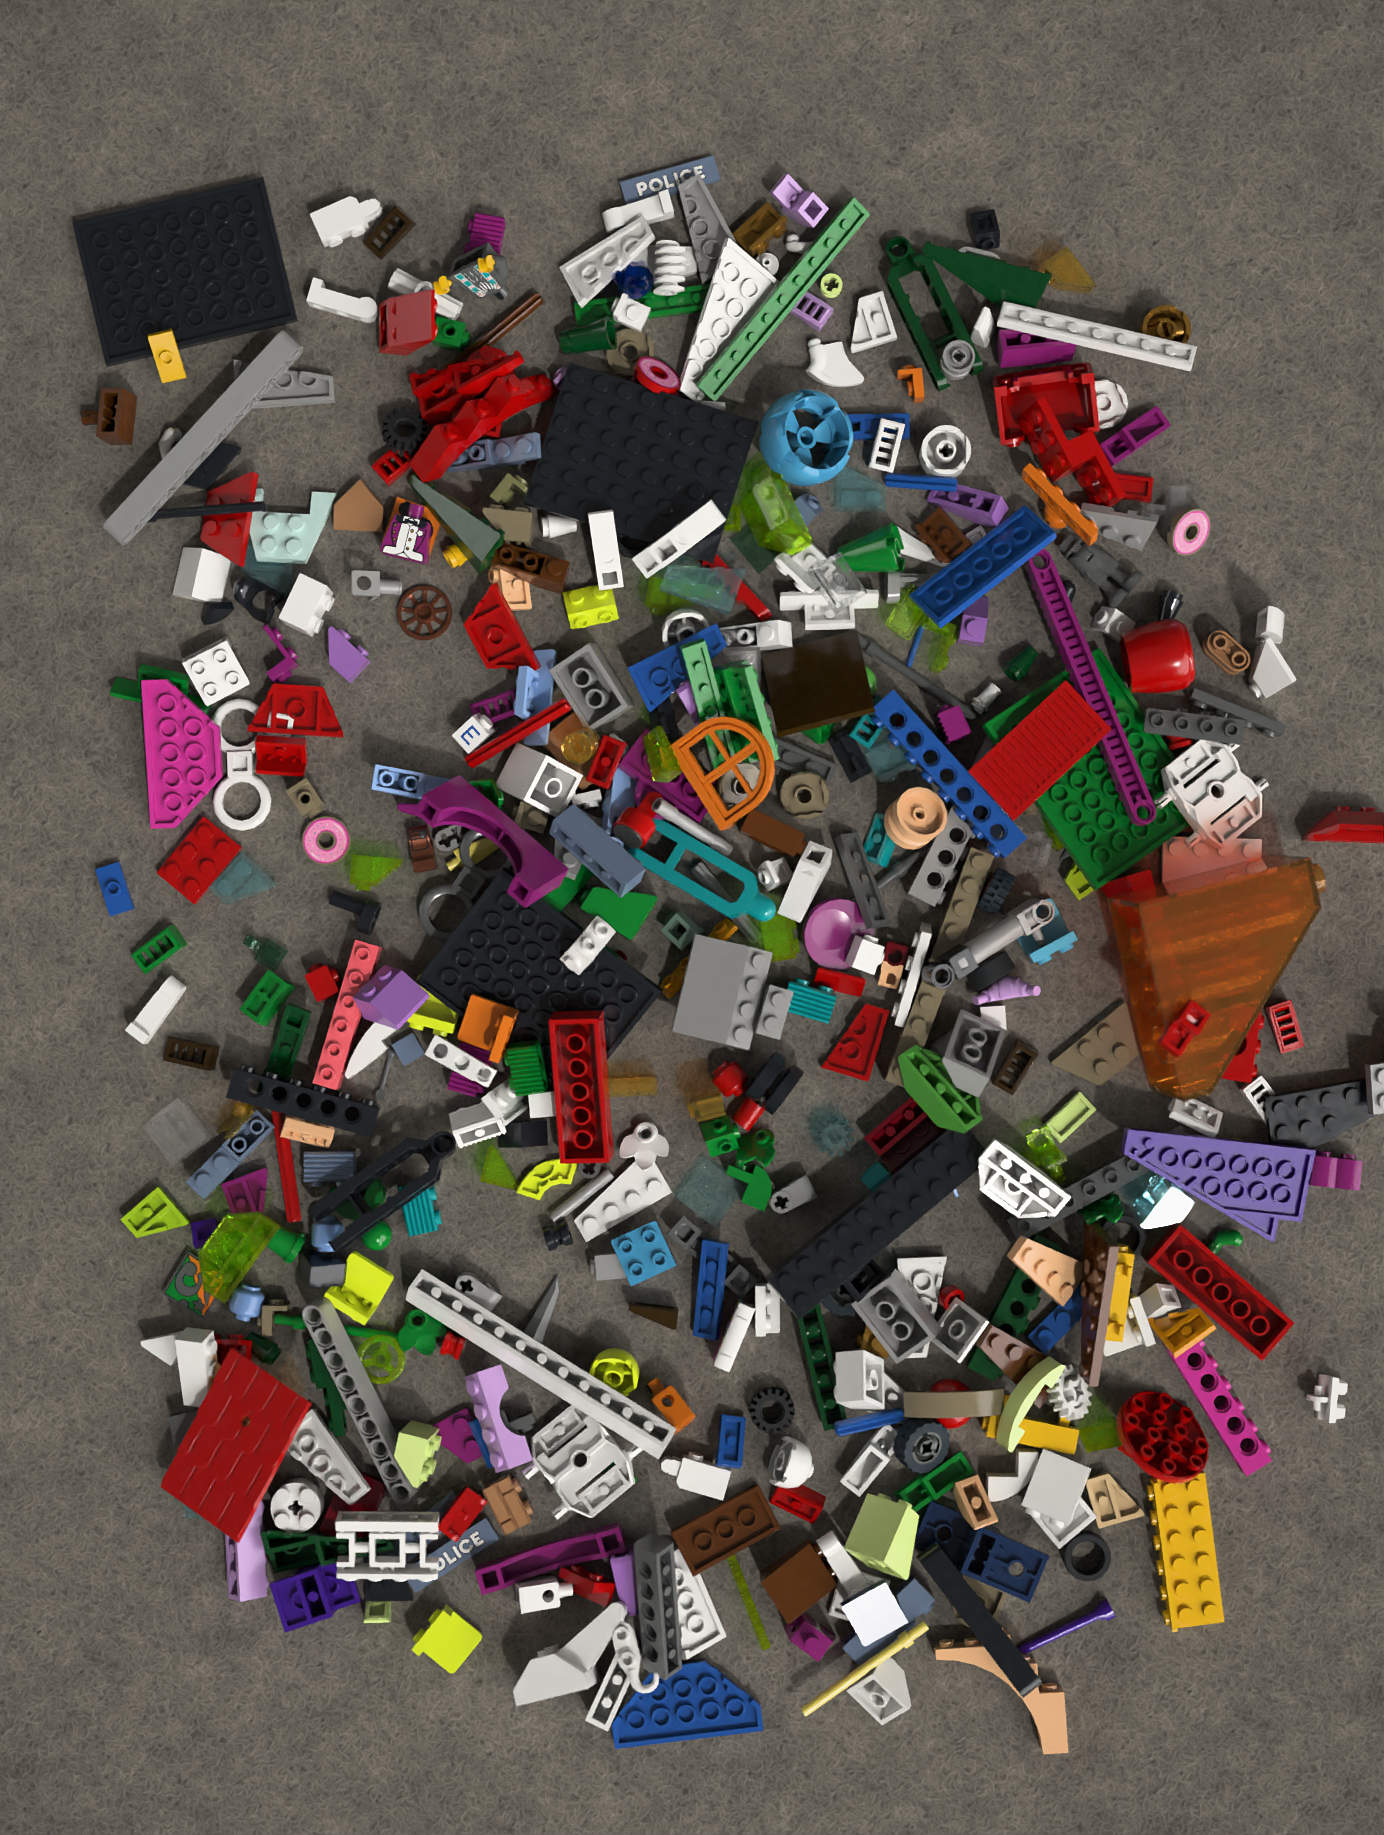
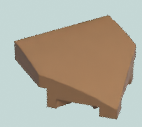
M361 478L334 504L333 530L383 532L384 505L382 500L376 497Z

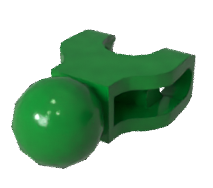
M378 1179L366 1188L367 1191L363 1197L372 1211L382 1205L386 1199V1191L380 1179ZM350 1200L336 1209L337 1213L346 1219L355 1221L361 1217ZM382 1221L364 1234L361 1240L365 1247L370 1250H383L391 1242L392 1231L388 1223Z

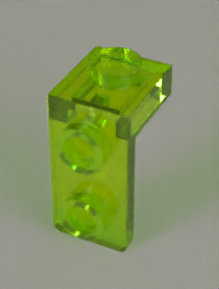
M926 616L923 617L920 627L942 635L930 671L936 674L945 670L948 665L949 656L947 654L950 646L952 647L956 641L957 633L955 630L957 625L948 622L940 629Z

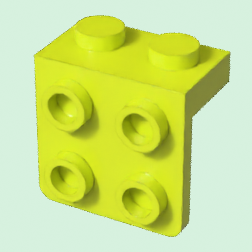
M425 990L430 997L406 1021L410 1022L409 1027L423 1031L425 1026L432 1028L433 1034L447 1037L448 1033L453 1034L459 1015Z
M353 1251L346 1260L345 1284L331 1286L324 1297L331 1301L334 1308H337L350 1316L354 1321L365 1326L376 1311L394 1276L365 1256Z
M445 1604L441 1610L437 1608L429 1617L428 1621L430 1624L425 1630L421 1628L413 1637L412 1641L415 1643L411 1650L418 1656L422 1652L426 1653L452 1674L457 1671L481 1641L482 1633Z

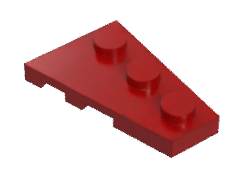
M865 1004L821 1068L869 1082L889 1010Z

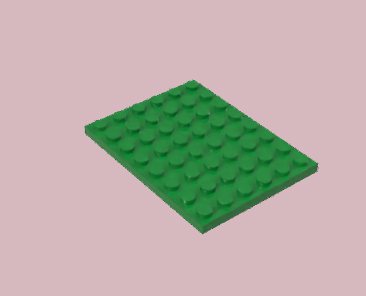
M1098 648L1092 652V656L1155 805L1154 801L1165 793L1161 769L1173 761L1175 757L1160 735L1143 732L1145 713L1102 650ZM1066 670L985 723L982 728L993 744L999 743L1065 680L1073 687L1074 683L1070 681V674ZM1097 744L1034 802L1094 891L1189 826L1172 801L1167 803L1162 809L1158 808V804H1156V817L1145 826L1133 824L1128 817L1123 802L1118 798L1119 792L1115 790V783L1111 781L1112 775L1107 771L1108 766L1104 763V756L1100 754V746ZM1189 780L1188 782H1186L1183 785L1184 788L1189 786L1192 783V781ZM1141 806L1137 808L1138 817L1146 819L1148 817L1146 808Z

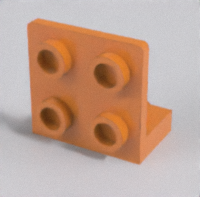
M472 994L457 1039L490 1051L489 1060L499 1063L506 1051L519 1010Z

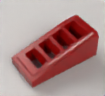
M391 449L371 465V468L388 487L411 468L409 463L414 456L408 455L407 451H404V457L408 460L405 463L396 455L400 450L393 453ZM392 458L400 465L398 469L391 464L390 460ZM385 464L393 472L390 475L382 468Z
M1291 999L1264 1007L1280 1054L1304 1047ZM1286 1009L1287 1014L1276 1017V1012ZM1286 1019H1289L1290 1023L1282 1026L1278 1025V1022ZM1289 1028L1293 1029L1292 1033L1281 1036V1031ZM1296 1038V1042L1284 1046V1040Z

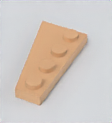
M1021 1235L1006 1255L1061 1306L1066 1304L1083 1279L1082 1261Z

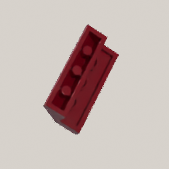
M910 1097L865 1136L864 1139L892 1171L943 1128L937 1127L916 1101Z

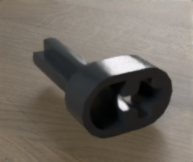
M333 890L329 898V904L360 915L357 932L371 935L382 904L371 899L365 902Z

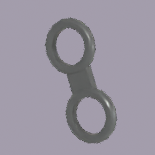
M471 829L464 835L460 844V859L464 867L454 882L431 888L423 896L419 905V921L423 930L432 938L442 942H447L454 931H441L431 923L428 916L431 902L440 895L453 894L465 903L468 914L476 904L473 898L484 881L494 880L503 867L509 871L513 869L508 857L506 862L495 870L478 868L471 860L469 848L472 841L480 833Z

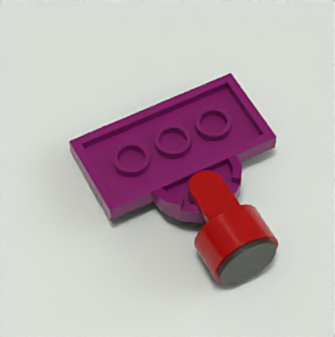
M648 729L643 731L618 765L620 770L637 781L633 790L637 808H625L613 824V830L617 838L632 848H643L653 835L656 826L652 819H665L652 810L653 802L659 797L698 824L708 812L668 750L669 745ZM715 780L712 784L717 791V781Z

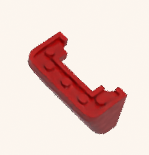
M1079 362L1005 373L992 378L1001 445H1006V447L1021 445L1020 442L1025 440L1026 435L1021 431L1017 418L1037 400L1044 397L1063 431L1074 429V432L1080 435L1091 430L1093 433L1100 431L1094 372L1091 363Z

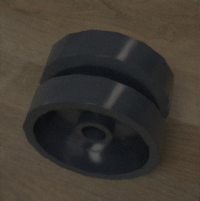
M775 1051L767 1063L764 1062L752 1078V1083L744 1093L745 1096L755 1102L766 1092L767 1096L762 1102V1108L771 1115L781 1106L804 1073L796 1065H791L786 1071L783 1070L781 1072L786 1064V1058L777 1051Z

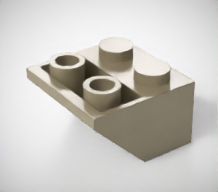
M493 504L489 505V508L483 507L482 513L485 519L489 521L490 527L495 531L501 529L505 532L503 543L532 551L535 519L533 513L529 512V509L514 507V511L504 510V506Z

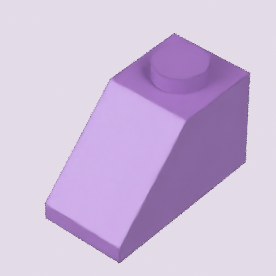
M980 597L961 612L956 643L982 646L988 619L989 598Z

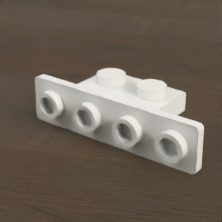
M841 589L837 591L815 590L810 594L808 592L796 591L781 592L780 610H804L805 630L855 629L854 609L877 608L879 591L870 589Z

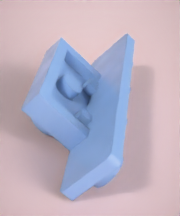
M554 649L533 651L541 665L537 670H533L529 666H519L518 676L516 677V699L514 700L513 707L514 714L523 720L528 719L552 704L554 678L549 670L556 665L557 652ZM550 723L526 736L524 744L527 746L547 745Z

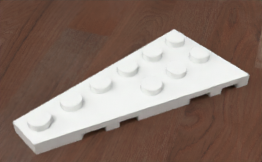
M725 238L680 377L681 384L677 389L689 400L700 403L705 395L695 384L780 282L730 238Z

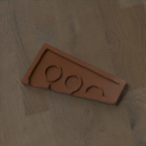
M990 1323L985 1327L976 1342V1345L1016 1386L1033 1367L1048 1358L1045 1354ZM1044 1384L1033 1402V1405L1038 1409L1041 1408L1049 1394L1047 1389H1050V1387Z

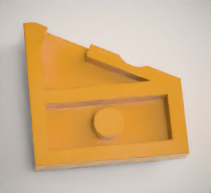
M1200 1307L1188 1309L1182 1313L1168 1314L1169 1317L1154 1320L1153 1317L1147 1319L1152 1331L1175 1358L1216 1329L1215 1325Z

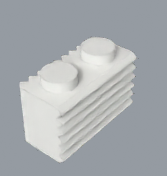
M483 1101L480 1104L468 1108H459L456 1112L449 1113L452 1132L459 1148L506 1133V1128L501 1125L504 1122L500 1117L496 1118Z

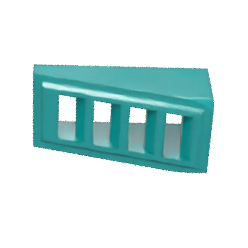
M877 694L873 699L874 706L883 699ZM869 714L861 716L849 736L870 749L883 730V727L879 729L868 716ZM865 720L877 728L875 732L863 725ZM862 729L872 737L868 740L857 733V731Z

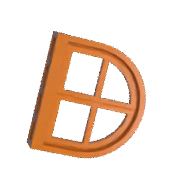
M730 716L708 719L668 747V750L720 831L730 829L737 824V820L757 807L767 796L773 783L775 766L771 747L759 729L743 719ZM721 729L733 730L744 735L751 743L731 757L715 731ZM709 734L726 761L706 775L689 748ZM757 751L760 761V775L754 790H752L738 769L737 764ZM732 769L748 796L729 810L712 782Z

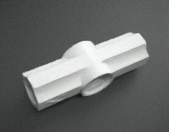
M397 268L390 279L388 289L399 295H406L430 289L434 290V286L431 282L421 281ZM435 294L437 299L435 314L442 318L456 320L461 312L463 303L447 294Z

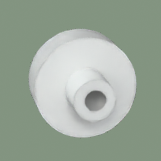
M763 253L756 258L755 261L771 275L775 276L777 274L779 262L773 254Z

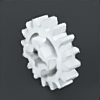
M1072 1365L1065 1366L1054 1386L1047 1389V1392L1052 1396L1049 1402H1054L1055 1404L1054 1412L1060 1411L1059 1417H1066L1067 1421L1083 1418V1414L1089 1412L1087 1406L1092 1404L1088 1400L1092 1393L1087 1391L1089 1386L1079 1375L1078 1367L1073 1368Z

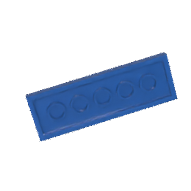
M1024 505L909 595L911 601L941 629L1057 538L1056 534L1045 522Z

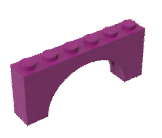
M460 775L423 794L415 810V813L432 828L440 825L466 827L484 835L501 848L509 858L515 874L507 893L524 908L558 888L569 870Z

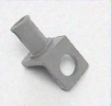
M353 570L351 572V594L354 596H369V601H373L380 594L401 595V579H380V571ZM364 576L368 578V590H361L357 586L359 577Z

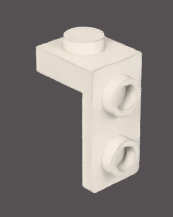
M596 916L560 960L579 976L616 931L601 917Z

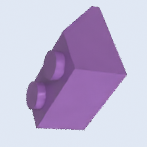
M384 965L353 996V999L364 1019L398 1030L430 996L405 972Z

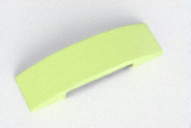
M1049 1356L1033 1367L1022 1378L1003 1409L998 1425L996 1442L1010 1452L1014 1450L1025 1432L1019 1427V1424L1044 1384L1052 1388L1065 1366Z

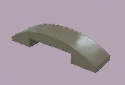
M1003 1388L978 1389L974 1391H903L904 1417H982L1001 1415L1004 1409Z

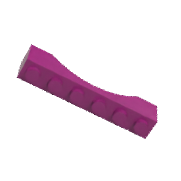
M619 1521L478 1564L475 1574L481 1594L485 1595L550 1570L625 1552L627 1544Z

